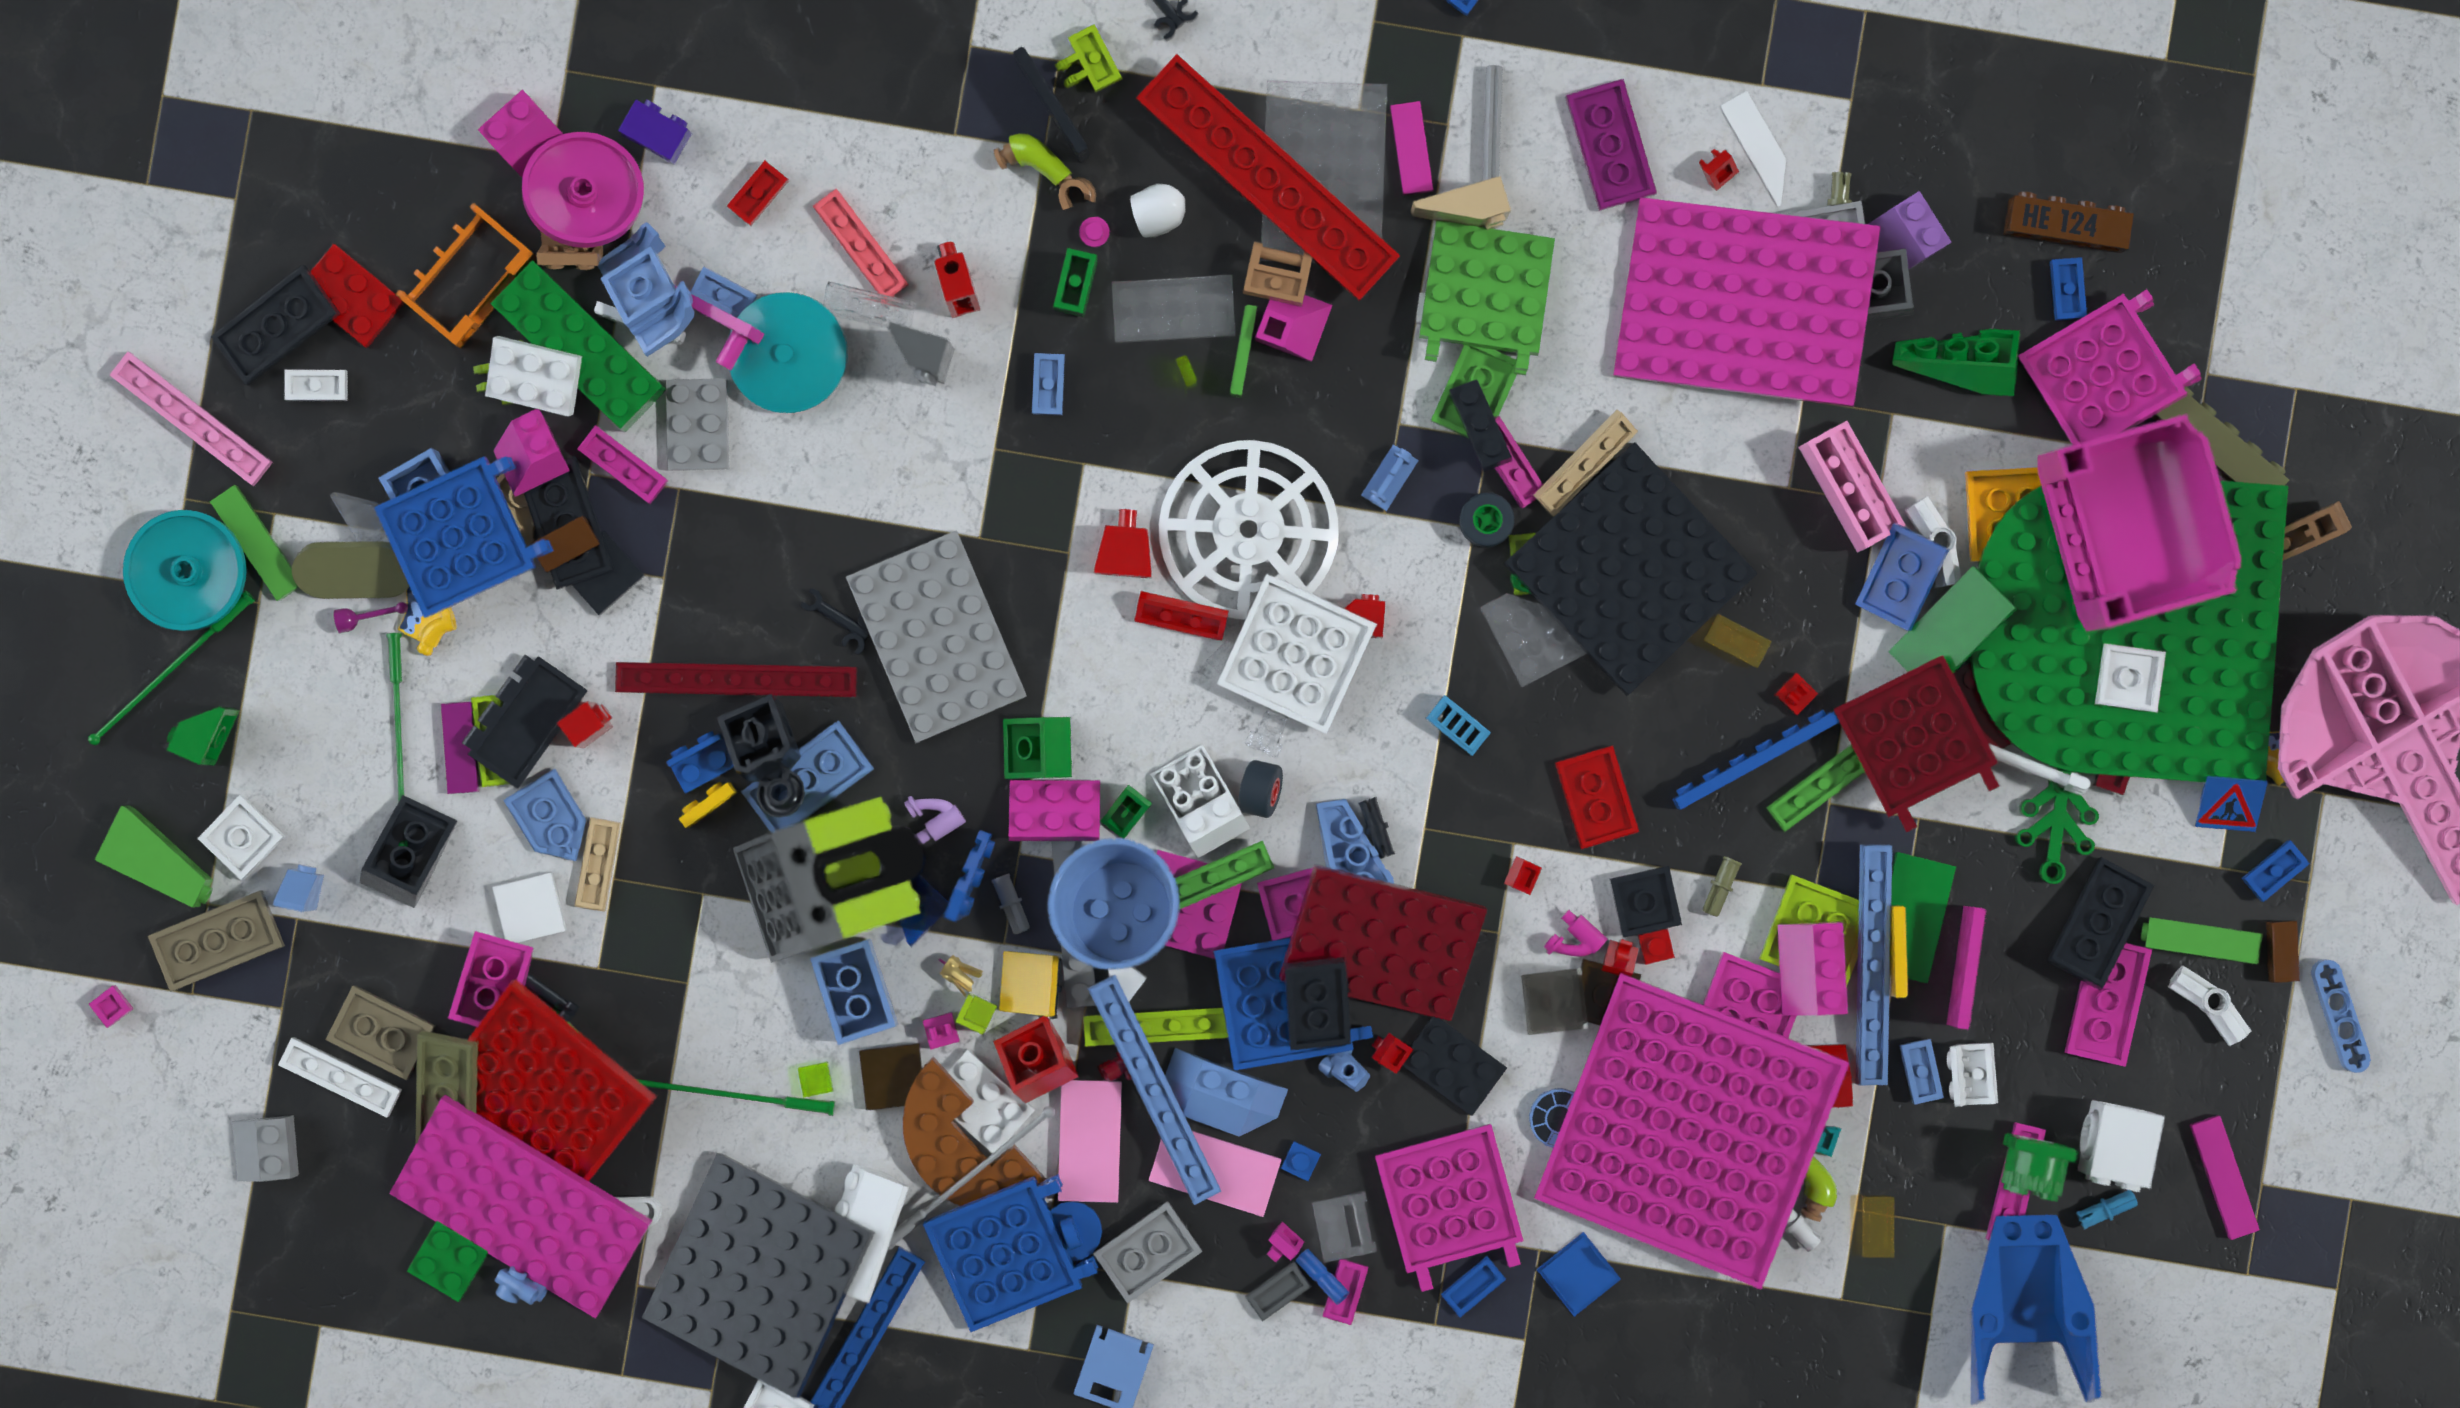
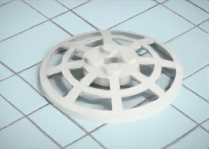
M1256 440L1234 441L1218 445L1203 452L1190 461L1176 476L1167 491L1161 507L1159 542L1163 560L1171 577L1193 602L1229 610L1227 618L1246 620L1250 611V592H1259L1263 581L1251 583L1253 565H1258L1268 560L1279 573L1275 576L1276 578L1311 594L1320 586L1336 554L1338 517L1334 500L1327 485L1318 472L1302 457L1289 449L1273 443ZM1238 449H1248L1247 467L1229 469L1211 478L1201 466L1205 461L1219 454ZM1260 450L1269 451L1287 458L1298 465L1305 473L1295 482L1291 483L1276 472L1260 468ZM1192 474L1203 487L1194 497L1187 514V519L1169 518L1170 508L1177 491L1184 480ZM1246 476L1245 493L1229 498L1219 487L1220 483L1228 479ZM1258 476L1274 481L1285 490L1272 501L1257 494ZM1312 482L1318 487L1326 504L1329 529L1311 527L1309 509L1300 492ZM1209 493L1220 505L1214 521L1196 520L1199 507ZM1292 499L1296 502L1300 511L1302 527L1284 525L1280 510ZM1245 521H1252L1257 525L1258 531L1252 538H1246L1240 533V526ZM1168 530L1186 531L1188 549L1197 567L1185 578L1177 569L1171 555ZM1195 532L1213 533L1217 549L1205 560L1197 547ZM1283 539H1302L1298 553L1288 566L1277 553ZM1310 541H1329L1320 569L1313 580L1305 586L1295 574V571L1305 559ZM1226 557L1228 560L1240 565L1239 582L1224 578L1216 573L1213 568ZM1206 575L1216 584L1232 591H1238L1237 610L1211 602L1192 587Z

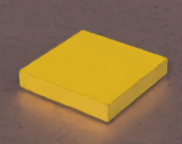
M1003 951L999 1011L1055 1016L1059 956Z

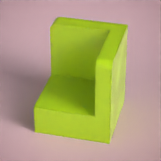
M969 993L955 1022L983 1035L998 1005Z

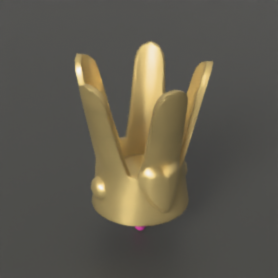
M954 955L947 962L940 958L938 959L944 964L940 975L947 981L953 982L966 997L963 989L971 992L973 980L965 973L979 978L982 976L983 971L962 963Z

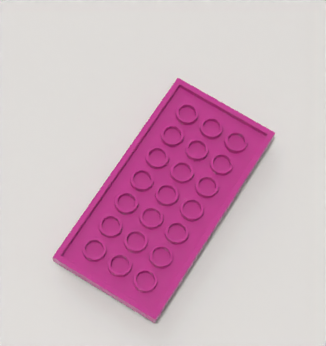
M447 1095L440 1099L389 1193L435 1222L442 1223L487 1250L488 1254L506 1265L515 1267V1270L519 1273H527L526 1277L545 1286L547 1290L595 1319L601 1312L653 1221L475 1112L469 1111L465 1106L452 1100Z

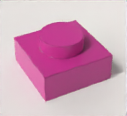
M116 985L111 986L89 1003L106 1028L114 1025L134 1009Z

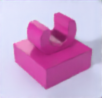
M952 1012L923 1020L930 1050L960 1042Z
M1281 1222L1268 1240L1273 1245L1267 1255L1274 1262H1277L1283 1254L1291 1261L1300 1251L1304 1241L1285 1223Z

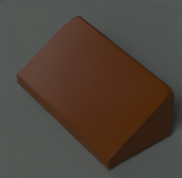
M584 516L529 544L532 545L543 539L550 541L554 551L537 558L546 573L600 545L587 518Z
M2297 921L2266 922L2268 981L2271 983L2300 981Z

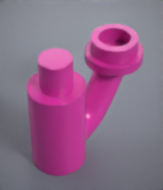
M1568 910L1561 919L1569 925L1567 930L1581 944L1562 943L1564 938L1554 934L1543 947L1547 950L1546 953L1548 955L1556 952L1582 957L1592 953L1595 954L1608 938L1584 916L1580 914L1577 917Z

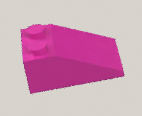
M475 931L448 1019L478 1027L513 980L516 979L525 986L534 948Z

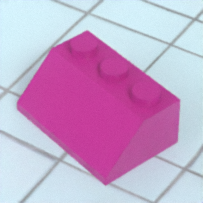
M1819 922L1777 925L1782 1015L1819 1016L1848 1014L1843 923Z

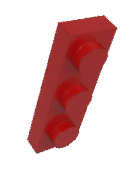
M1141 591L1134 621L1222 641L1229 610Z

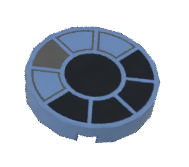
M1563 1088L1551 1089L1540 1094L1532 1103L1529 1112L1530 1127L1534 1136L1545 1146L1554 1147L1572 1101L1573 1091Z

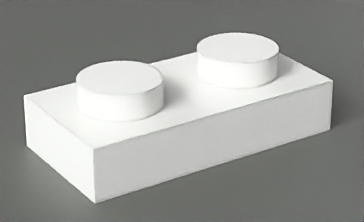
M285 370V400L347 401L348 371Z

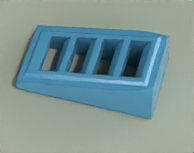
M1443 695L1425 718L1471 756H1473L1491 733L1446 695ZM1448 706L1452 710L1441 723L1437 718ZM1456 714L1461 716L1451 730L1446 727ZM1467 721L1471 725L1459 738L1456 733ZM1476 728L1480 733L1468 745L1465 741Z

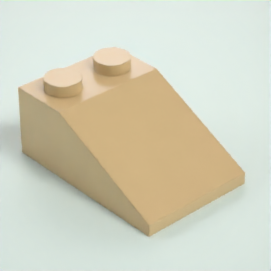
M1501 176L1414 201L1411 208V214L1414 217L1478 227L1486 226V230L1503 226V222L1506 221L1511 212Z

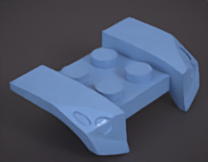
M646 222L627 241L602 257L598 267L603 275L601 280L624 324L636 337L642 351L648 357L680 336L694 318V310L692 308L693 298L691 292L685 286L684 281L675 288L658 256V253L666 246L659 238L657 231Z

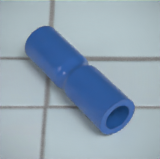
M1306 1249L1296 1259L1298 1265L1318 1283L1319 1287L1336 1305L1347 1298L1350 1292L1332 1273L1327 1271L1323 1263L1309 1249Z

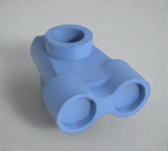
M1352 1051L1329 1054L1320 1062L1318 1069L1328 1078L1334 1076L1356 1092L1363 1088L1370 1078V1074L1351 1055Z
M513 1266L510 1269L500 1270L495 1279V1282L499 1284L496 1295L511 1303H517L519 1298L530 1305L535 1301L540 1302L545 1297L547 1289L545 1286L526 1278V1272L519 1273Z

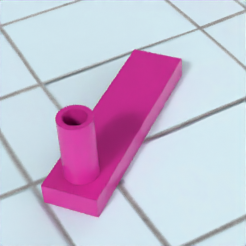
M692 295V308L694 311L732 330L715 361L721 366L732 370L748 339L759 344L764 333Z

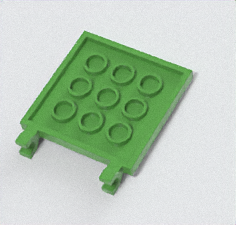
M1436 220L1419 338L1428 339L1425 360L1437 362L1440 341L1517 353L1514 374L1526 376L1530 355L1538 356L1555 238L1498 229L1486 230L1485 227Z

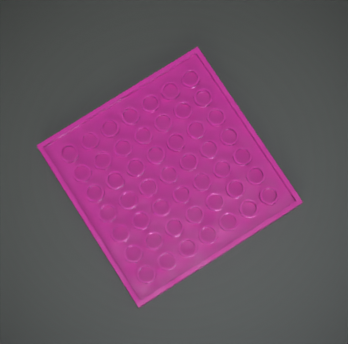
M1620 973L1534 1199L1762 1290L1849 1062Z

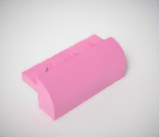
M1848 421L1798 447L1857 553L1891 535L1889 531L1893 523L1906 526Z

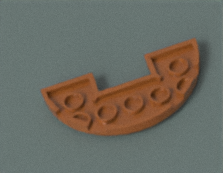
M932 1057L920 1070L908 1093L903 1113V1135L913 1166L926 1184L941 1196L987 1159V1157L953 1122L973 1104L974 1100L945 1068ZM1014 1144L997 1160L986 1166L946 1200L962 1206L1035 1176L1038 1184L1042 1183L1046 1178Z

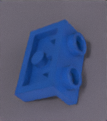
M711 731L697 739L698 745L690 749L685 745L670 753L672 759L666 761L668 767L672 768L685 794L734 769L722 733L715 735Z

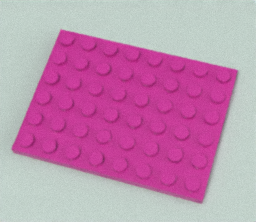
M1640 197L1613 375L1630 379L1854 407L1881 227Z

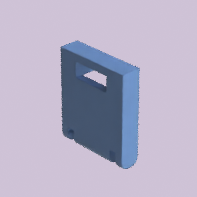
M1097 1325L1073 1394L1112 1408H1133L1154 1344L1148 1342L1143 1354L1139 1352L1143 1340L1108 1329L1105 1340L1099 1338L1102 1334V1326ZM1093 1382L1122 1391L1118 1403L1091 1394Z

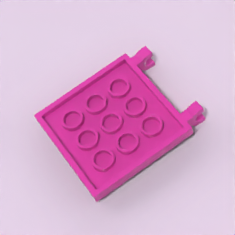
M2147 289L2129 301L2125 294L2120 295L2018 355L2020 362L2072 445L2127 431L2186 397L2187 392L2184 387L2191 386L2201 380V373L2195 364L2175 375L2138 317V312H2143L2154 306L2152 302L2154 300Z
M1491 1123L1375 1155L1407 1273L1416 1271L1422 1292L1433 1289L1428 1271L1429 1267L1503 1247L1509 1268L1521 1265L1515 1243L1523 1242L1524 1240Z

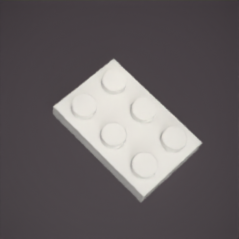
M501 336L493 337L485 396L560 415L571 416L574 414L582 356Z
M969 1049L948 1071L974 1100L973 1104L955 1120L992 1154L1002 1147L1035 1111L1029 1103L1025 1104L1012 1092L1011 1087Z

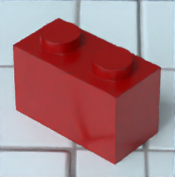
M586 701L557 724L575 748H585L613 728V725L610 723L613 717L603 704L599 705L598 703Z

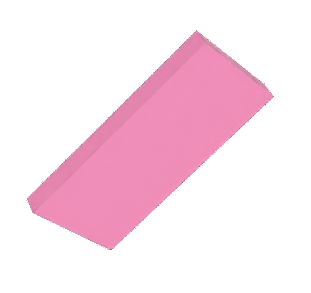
M1072 1080L1061 1086L1059 1176L1063 1186L1061 1187L1062 1191L1058 1192V1201L1118 1203L1122 1081Z
M1192 1130L1221 1189V1192L1208 1198V1200L1264 1217L1282 1159ZM1161 1139L1148 1181L1188 1193Z

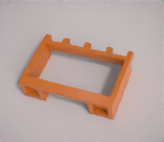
M472 203L470 206L471 210L476 213L470 224L465 229L456 223L452 227L460 235L447 251L443 252L437 246L433 249L441 258L430 271L424 275L416 269L413 273L421 280L413 291L407 295L399 289L396 293L403 302L459 348L464 346L495 309L490 303L532 260L534 262L537 260V256L475 203ZM485 220L520 251L505 267L506 273L469 316L465 315L450 332L415 301Z

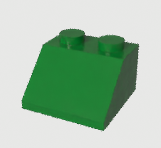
M218 707L179 722L178 726H173L169 732L167 751L199 765H215L240 710Z
M1070 717L1003 719L1005 779L1072 777Z

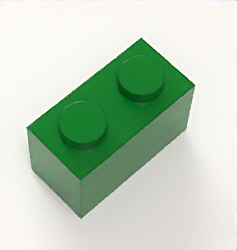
M1067 248L1053 306L1055 311L1084 318L1098 262L1096 254Z

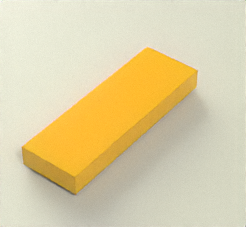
M1900 905L1891 906L1890 980L1891 996L1896 998L1908 996L1906 908Z

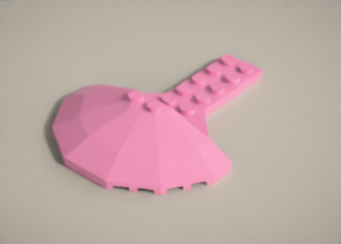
M2370 615L2316 647L2310 654L2282 704L2278 770L2292 796L2296 799L2301 798L2322 784H2327L2398 802L2453 904H2460V782L2455 774L2458 763L2456 758L2460 748V629L2435 616Z

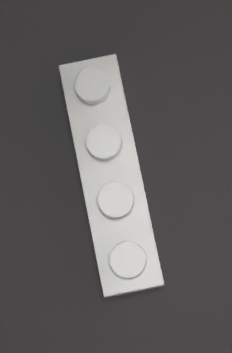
M295 1037L290 1039L278 1064L384 1117L390 1116L402 1089Z

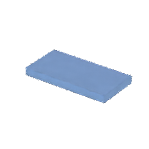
M840 721L835 722L799 749L801 758L791 770L799 775L804 783L805 796L802 805L796 812L781 818L772 817L763 812L757 799L760 782H753L741 791L770 832L803 822L874 770ZM788 790L780 793L778 801L787 797Z

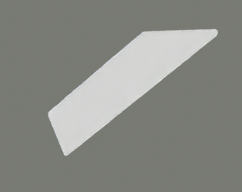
M1746 91L1721 105V109L1776 205L1781 206L1787 159L1749 93Z

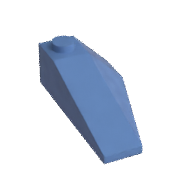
M1341 799L1316 803L1326 867L1394 884L1389 870H1386L1379 858V853L1371 845L1361 823L1347 800Z

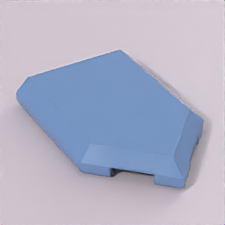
M553 769L503 800L535 852L577 861L586 818L556 769Z

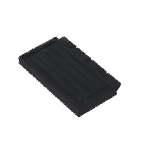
M526 654L513 670L514 673L522 678L518 683L509 676L495 695L504 702L503 706L500 707L491 701L477 720L487 727L485 731L482 732L473 726L462 741V744L471 749L468 753L469 756L517 789L522 785L561 730L557 723L573 712L588 692L587 689L538 656L534 661Z

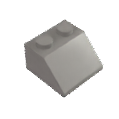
M294 1115L232 1121L237 1181H271L291 1179L299 1175Z

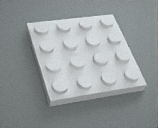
M1266 574L1217 684L1327 734L1377 624Z

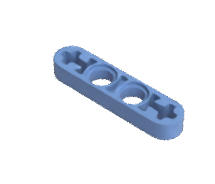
M2319 960L2312 966L2311 977L2339 1061L2347 1071L2354 1073L2363 1072L2370 1065V1053L2342 970L2335 961ZM2324 965L2326 968L2333 969L2329 979L2331 984H2338L2339 988H2329L2324 991L2323 987H2330L2328 980L2320 977V973L2324 971ZM2334 993H2339L2344 1000L2343 1006L2338 1010L2331 1009L2328 1004L2329 997ZM2343 1022H2349L2353 1027V1034L2347 1039L2341 1038L2338 1034V1027ZM2358 1042V1045H2352L2354 1053L2362 1056V1059L2358 1060L2357 1067L2355 1064L2349 1063L2348 1059L2352 1058V1052L2348 1047L2343 1049V1044Z

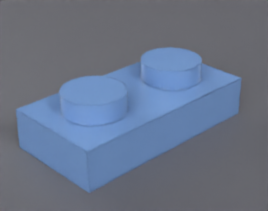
M705 266L702 268L690 291L692 295L736 318L758 296Z
M1034 353L1032 414L1063 415L1064 354Z
M1928 1038L1899 1045L1912 1104L1915 1105L1944 1098L1931 1039Z

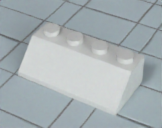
M853 1164L851 1172L846 1176L845 1190L842 1199L836 1205L835 1212L875 1232L847 1292L848 1296L869 1303L909 1187L885 1172Z

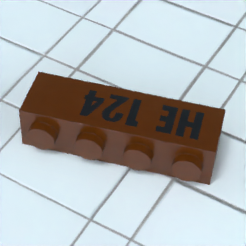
M2019 192L2018 195H2014L2009 199L2004 235L2123 253L2129 249L2134 213L2125 212V207L2110 205L2107 209L2096 208V203L2089 201H2078V204L2066 203V198L2049 196L2048 200L2036 198L2037 194L2031 192Z

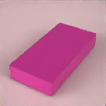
M1339 1258L1334 1276L1350 1294L1338 1305L1328 1296L1322 1317L1352 1325L1368 1266Z

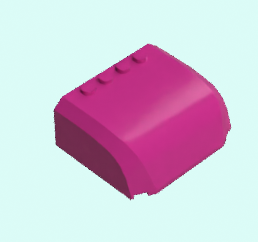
M2186 414L2038 456L2040 482L2077 615L2086 631L2109 628L2233 593L2236 590L2234 584L2236 572L2240 568L2241 556L2208 439L2202 432L2196 430L2187 419L2188 416Z

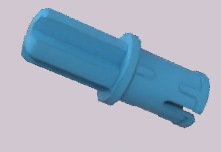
M2128 1190L2107 1200L2102 1198L2100 1203L2082 1211H2077L2076 1214L2079 1222H2082L2081 1226L2085 1230L2106 1219L2112 1221L2113 1216L2136 1207L2138 1203L2134 1193Z

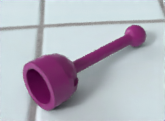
M399 602L394 607L357 615L351 609L342 608L334 610V622L338 633L341 634L355 629L359 620L395 612L404 614L407 612L408 606L404 602Z

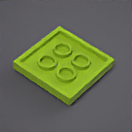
M1790 875L1759 959L1779 966L1777 925L1842 922L1847 988L1858 958L1859 900L1800 877Z

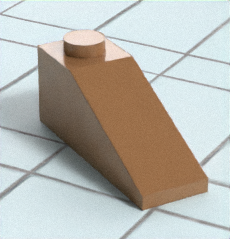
M2340 501L2285 525L2283 561L2345 534L2352 528Z

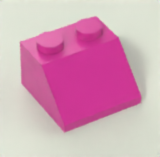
M523 89L477 129L522 178L525 167L533 153L545 142L563 134Z
M535 409L512 420L494 449L497 460L508 456V458H512L516 469L504 474L515 497L570 471L540 409Z

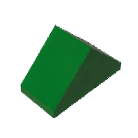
M1128 785L1100 821L1120 838L1125 839L1153 803L1131 785Z

